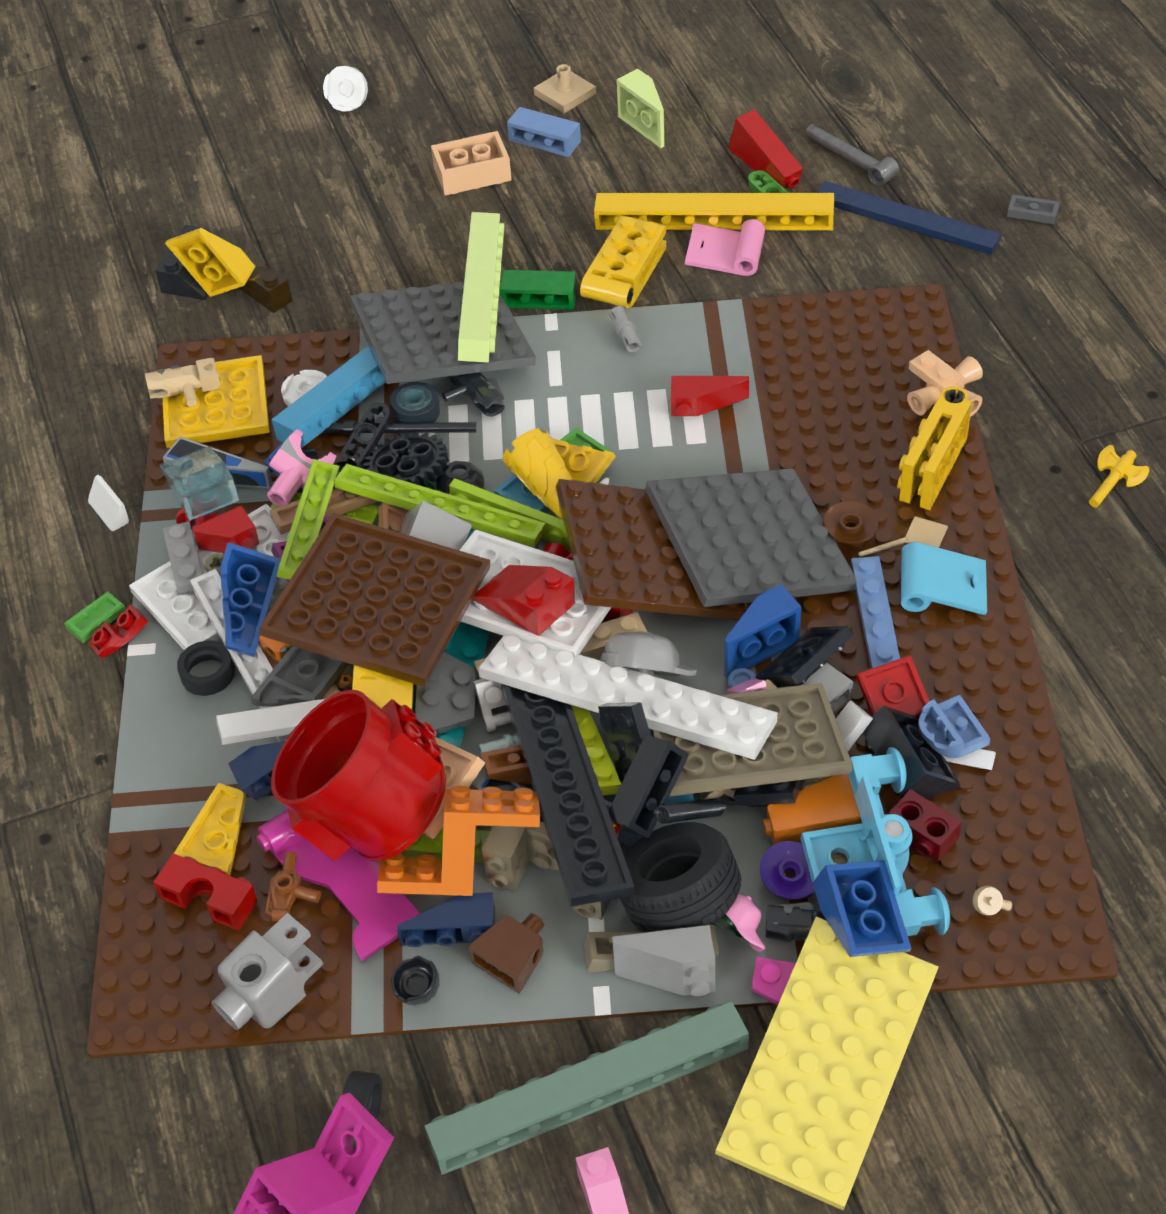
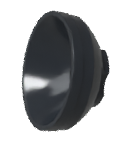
M466 461L451 462L447 465V469H442L443 476H437L436 478L437 491L450 494L449 485L454 478L484 489L485 485L481 469L473 463ZM456 469L466 470V473L461 476L452 474Z

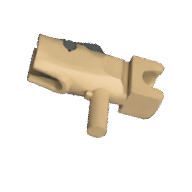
M214 358L197 360L195 366L180 367L175 365L167 369L144 373L150 399L165 398L184 393L189 407L197 404L194 390L202 388V391L206 392L220 388Z

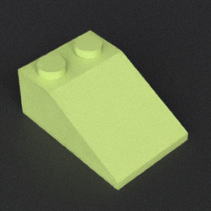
M636 69L617 79L618 117L662 148L664 147V109L652 78Z

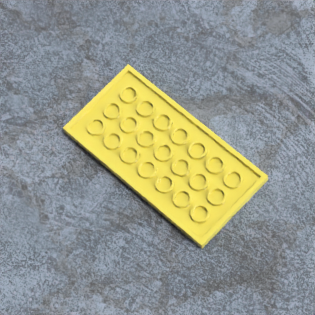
M816 917L715 1154L844 1210L934 981L938 966L904 952L849 957L829 923Z

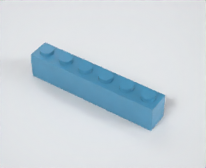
M368 345L272 419L276 439L284 443L295 430L299 429L303 432L300 443L302 448L322 433L325 428H328L331 423L336 422L382 386L386 381L370 346Z

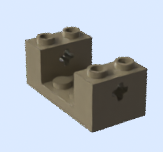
M541 821L540 827L493 826L482 847L487 883L500 890L508 889L515 892L530 862L542 869L550 868L559 871L545 824ZM611 900L573 906L572 908L573 911H576L583 917H594L602 920Z

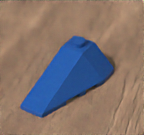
M229 542L220 567L226 649L254 657L260 637L259 627L266 618L281 559Z

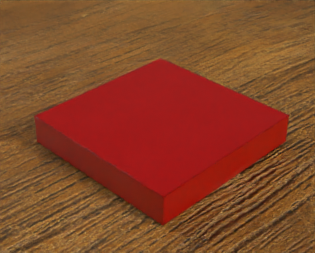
M911 655L855 675L871 716L875 715L884 705L914 716H920L923 707L930 702Z

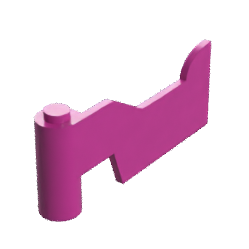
M288 809L258 827L259 835L256 836V839L265 852L270 850L282 866L285 853L295 852L297 854L295 872L301 877V880L330 889L359 925L353 932V944L361 962L399 938L397 925L420 914L404 894L377 893L379 865L376 862L365 859L352 848L334 861L292 830Z

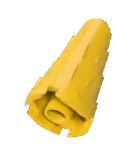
M540 428L525 432L511 443L515 448L511 453L506 448L502 458L503 463L534 496H537L558 518L564 520L556 491V484L558 479H573L552 442V437L545 429L543 432Z

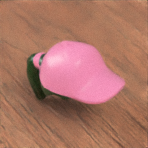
M738 894L735 903L729 911L712 925L734 931L736 936L744 937L757 952H762L765 949L756 933L761 921V912L752 902L750 896Z

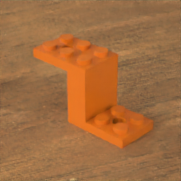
M454 786L451 789H445L442 858H436L430 854H423L418 857H405L402 854H398L388 860L380 861L377 893L473 896L476 825L540 827V807L537 795L528 788L502 791L497 787L470 790L466 786Z

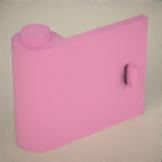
M750 219L743 223L741 232L694 223L685 265L743 276L753 275L758 269L765 226L758 220Z

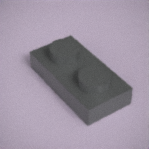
M1012 194L1007 217L1055 224L1060 202Z

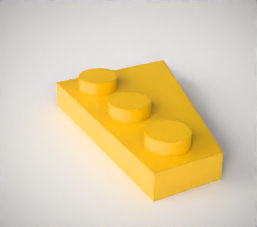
M552 438V442L561 455L565 467L573 480L597 483L616 457L610 451L594 450L592 447L572 445L566 441Z
M218 783L174 854L184 858L185 856L192 857L201 865L209 868L217 867L230 876L247 799L246 794L239 789Z

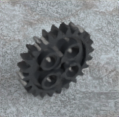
M416 431L412 436L405 432L404 437L400 438L398 435H395V440L385 439V445L377 444L378 450L369 451L371 456L365 457L366 463L363 464L366 470L428 487V481L436 482L435 476H443L442 469L448 468L447 462H449L446 445L443 444L442 439H437L435 434L429 437L428 432L419 436V432Z

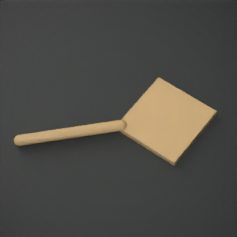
M914 517L904 538L858 553V556L863 557L903 543L909 544L912 542H919L939 548L948 526Z

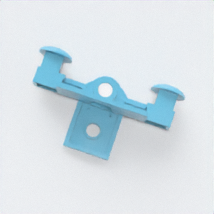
M889 747L887 755L872 757L871 754L850 757L852 773L848 774L862 823L802 833L801 842L812 882H814L825 865L836 864L831 858V855L834 853L843 854L847 858V863L884 860L907 935H917L921 927L930 925L934 926L939 935L945 934L950 925L948 902L944 894L935 887L930 889L929 896L914 898L912 889H906L903 873L909 860L912 831L908 822L903 817L896 814L884 815L878 795L882 784L891 783L896 793L904 789L907 772L902 755L897 749Z

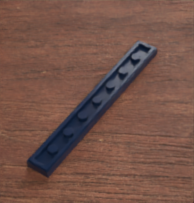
M824 181L816 192L834 193V207L987 254L992 255L1001 240V233Z

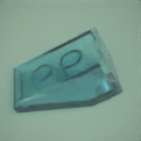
M210 446L160 465L166 480L189 521L239 501L233 477L224 461Z

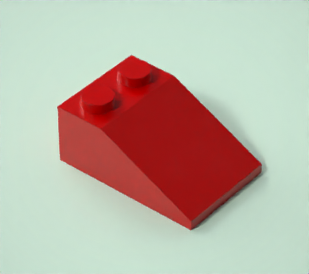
M508 565L478 590L472 601H476L492 612L540 636L575 604L574 578L553 567Z

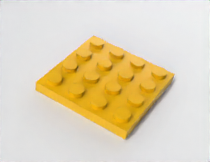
M262 355L215 362L220 388L203 392L202 388L194 390L197 404L193 407L187 405L184 393L163 398L166 447L171 448L179 437L198 443L270 433Z

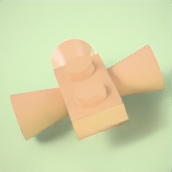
M927 350L909 361V370L927 384L926 387L908 394V404L917 415H924L935 405L945 388L956 386L964 389L965 384L981 379L983 371L976 359L968 356L953 369L931 351ZM964 389L968 394V400L972 401L971 417L979 410L982 404V397Z

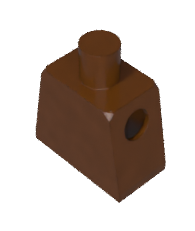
M530 913L522 923H519L510 916H504L470 944L471 963L519 994L544 952L542 938L538 935L544 927L543 921L533 913Z

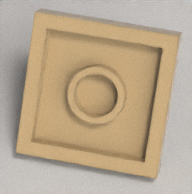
M567 64L559 65L556 68L557 74L534 87V95L562 113L568 112L596 94V86L571 72V68Z

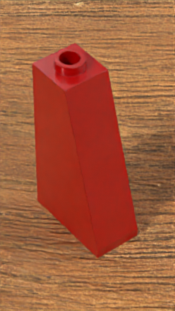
M754 109L737 117L728 145L729 150L754 171L761 170L767 172L784 189H792L800 182L803 167Z

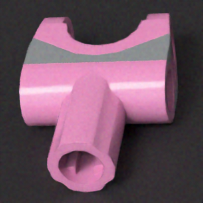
M299 429L295 430L285 440L269 463L270 467L280 473L267 492L269 500L278 507L290 504L299 489H304L313 459L308 458L301 450L300 443L303 432ZM329 452L327 456L325 455L323 458L318 459V461L333 464L336 455Z

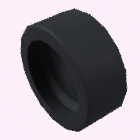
M207 640L192 644L180 654L177 661L181 682L185 689L194 695H214L224 690L234 677V665L231 655L226 647L218 642ZM218 660L222 662V666L209 676L197 677L190 674L191 669L202 661Z
M354 1070L347 1078L342 1095L351 1093L377 1120L382 1099V1078L379 1074Z

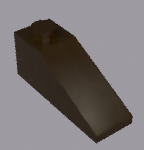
M255 267L246 284L239 287V289L272 313L277 312L292 302L288 279L272 268Z

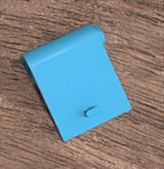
M919 542L905 545L901 551L902 607L911 612H919L925 610L931 602H936L985 615L987 613L986 560Z

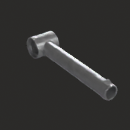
M811 124L806 129L805 135L812 142L819 143L867 170L870 181L877 187H881L899 174V166L891 157L878 161L817 127L818 125Z

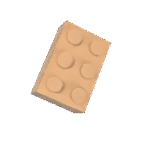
M498 131L431 146L434 170L444 195L479 189L512 180L510 158Z

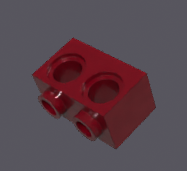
M911 789L889 812V814L903 817L908 822L912 831L910 845L919 854L929 857L937 863L959 839L962 821Z

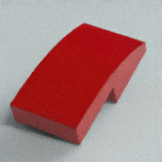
M130 604L119 615L114 626L105 621L94 632L88 644L99 657L104 658L127 644L149 621L138 608Z

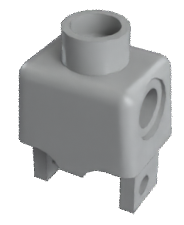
M287 913L263 936L253 930L219 964L218 974L226 988L211 1003L229 1025L239 1030L252 1018L265 1029L271 1028L306 996L304 991L305 981L323 965L322 960L303 944L311 937L310 932ZM290 932H297L294 938H287ZM303 960L310 961V963L307 966H300V963Z

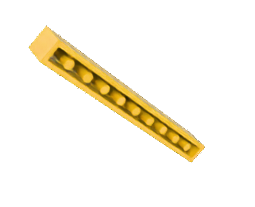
M597 193L594 208L596 230H613L622 215L665 225L666 230H692L694 223L728 230H741L743 223L750 219L763 223L765 230H833L834 193Z

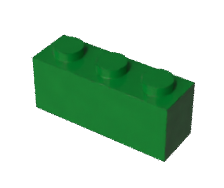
M503 270L500 296L503 297L508 308L574 310L577 293L576 272Z

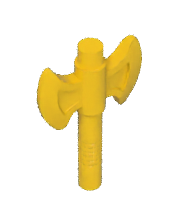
M1109 445L1100 452L1097 460L1098 469L1100 471L1105 469L1111 471L1089 500V504L1092 507L1097 508L1122 477L1126 480V487L1137 486L1147 478L1149 473L1148 466L1132 465L1137 456L1134 451L1128 450L1119 457L1115 453L1114 446Z

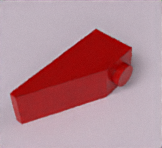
M671 376V416H699L749 398V376Z

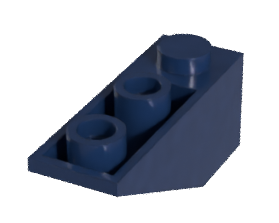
M285 741L252 746L228 763L242 792L255 800L271 792L272 771Z
M493 892L473 893V896L457 895L397 925L400 945H407L409 947H420L428 944L450 946L454 943L474 942L495 924Z

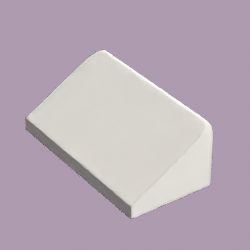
M99 475L95 476L88 502L111 531H115L129 523L125 506L104 479Z
M851 700L836 718L847 751L850 750L873 720L870 715Z

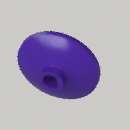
M793 841L780 842L771 846L764 853L760 862V876L762 882L771 893L786 900H800L815 892L801 843ZM791 872L795 878H788L784 873Z

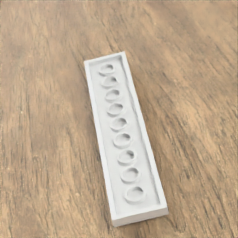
M504 635L479 667V677L597 713H599L598 706L606 703L641 702L648 728L753 760L756 759L777 723L778 712L627 668L608 666L603 661L579 654L573 657V654L569 651L557 652L550 650L544 644H531L521 641L517 636Z

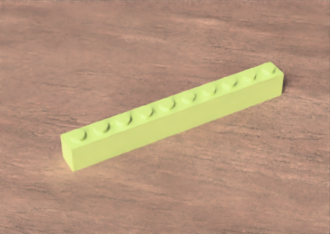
M472 212L458 339V361L489 362L490 352L495 353L504 223H500V214Z

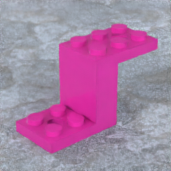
M351 1093L341 1095L315 1147L257 1167L234 1214H355L394 1137ZM351 1135H352V1136L355 1138V1140H356V1143H357V1149H356V1150L353 1148V1139H352Z

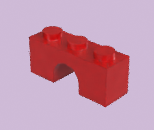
M174 853L153 882L159 899L186 909L190 902L199 895H212L206 903L211 919L237 931L240 930L258 902L253 885L248 880L242 877L236 879L226 875L217 867L209 868L201 865L192 857L185 856L184 858Z

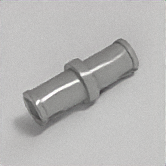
M622 306L614 307L609 315L616 326L615 331L618 337L622 338L627 351L635 352L639 350L638 346L641 347L642 343L635 332L636 327L633 321L628 319Z

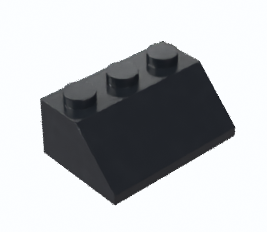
M185 225L178 236L201 227ZM169 249L155 270L161 292L205 300L208 296L206 291Z
M885 705L872 716L873 720L863 731V735L866 738V746L876 756L887 755L888 748L893 747L900 752L905 762L907 772L905 787L899 793L893 790L899 798L902 799L911 789L924 798L929 799L957 789L961 785L943 755L935 751L922 737L918 728L920 717Z

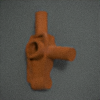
M295 852L285 853L282 871H278L275 877L271 878L265 913L272 917V921H279L287 913L290 914V908L296 898L318 903L320 900L321 891L300 886L301 877L295 872L297 854Z

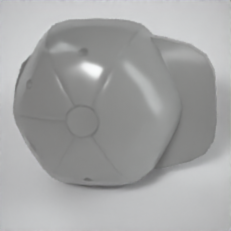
M623 632L611 636L606 642L604 653H601V658L599 659V661L605 662L608 666H619L654 676V674L666 676L697 675L696 667L679 665V653L674 643L665 637L651 634L650 632Z

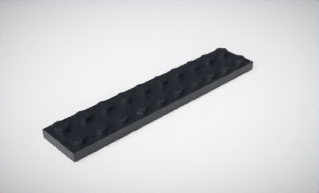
M501 684L533 790L539 799L540 812L570 906L633 896L635 886L571 705Z

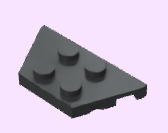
M292 646L251 696L252 703L256 706H281L320 700L349 663Z
M443 652L425 687L416 685L414 708L416 719L422 724L424 722L429 723L438 734L448 732L454 727L461 728L473 724L475 711V686L473 681H476V669Z

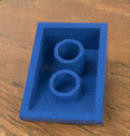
M782 584L773 589H768L757 596L724 639V676L726 679H728L729 674L733 670L739 668L749 669L785 651L800 638L801 606Z
M885 861L825 865L813 882L822 914L849 957L909 952L912 948Z

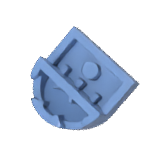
M960 695L939 704L933 699L923 707L918 722L919 731L925 741L941 755L950 758H960L990 745L989 735Z

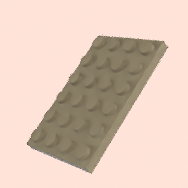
M822 683L719 695L778 712L777 723L755 760L651 729L653 737L670 741L689 754L670 796L852 773V762Z

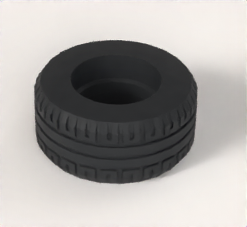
M680 822L652 831L649 839L640 838L624 853V858L635 887L633 896L620 899L630 921L637 929L644 933L712 925L733 906L741 888V873L726 837L717 829L703 823Z

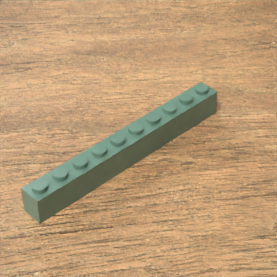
M732 1001L723 1005L715 1004L709 1007L706 1012L696 1016H685L674 1025L664 1029H653L646 1036L634 1041L626 1040L616 1048L605 1053H594L587 1057L585 1061L558 1068L553 1074L543 1078H532L521 1087L511 1091H500L493 1098L484 1102L470 1103L461 1111L449 1116H438L429 1124L424 1125L441 1175L745 1051L749 1048V1033Z

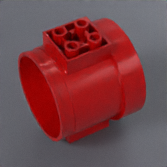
M346 690L336 693L313 708L299 722L285 741L272 771L271 789L273 795L288 808L291 829L332 860L336 861L350 848L369 861L388 860L406 850L424 833L436 816L443 801L446 789V774L441 759L442 750L435 738L437 733L429 723L424 722L422 724L416 719L414 712L407 705L401 706L393 699L381 708L361 691Z

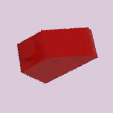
M242 506L192 527L199 550L225 554L228 542L248 549L260 544L256 527Z

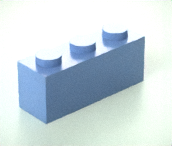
M519 107L507 122L509 141L569 157L581 142L580 123Z

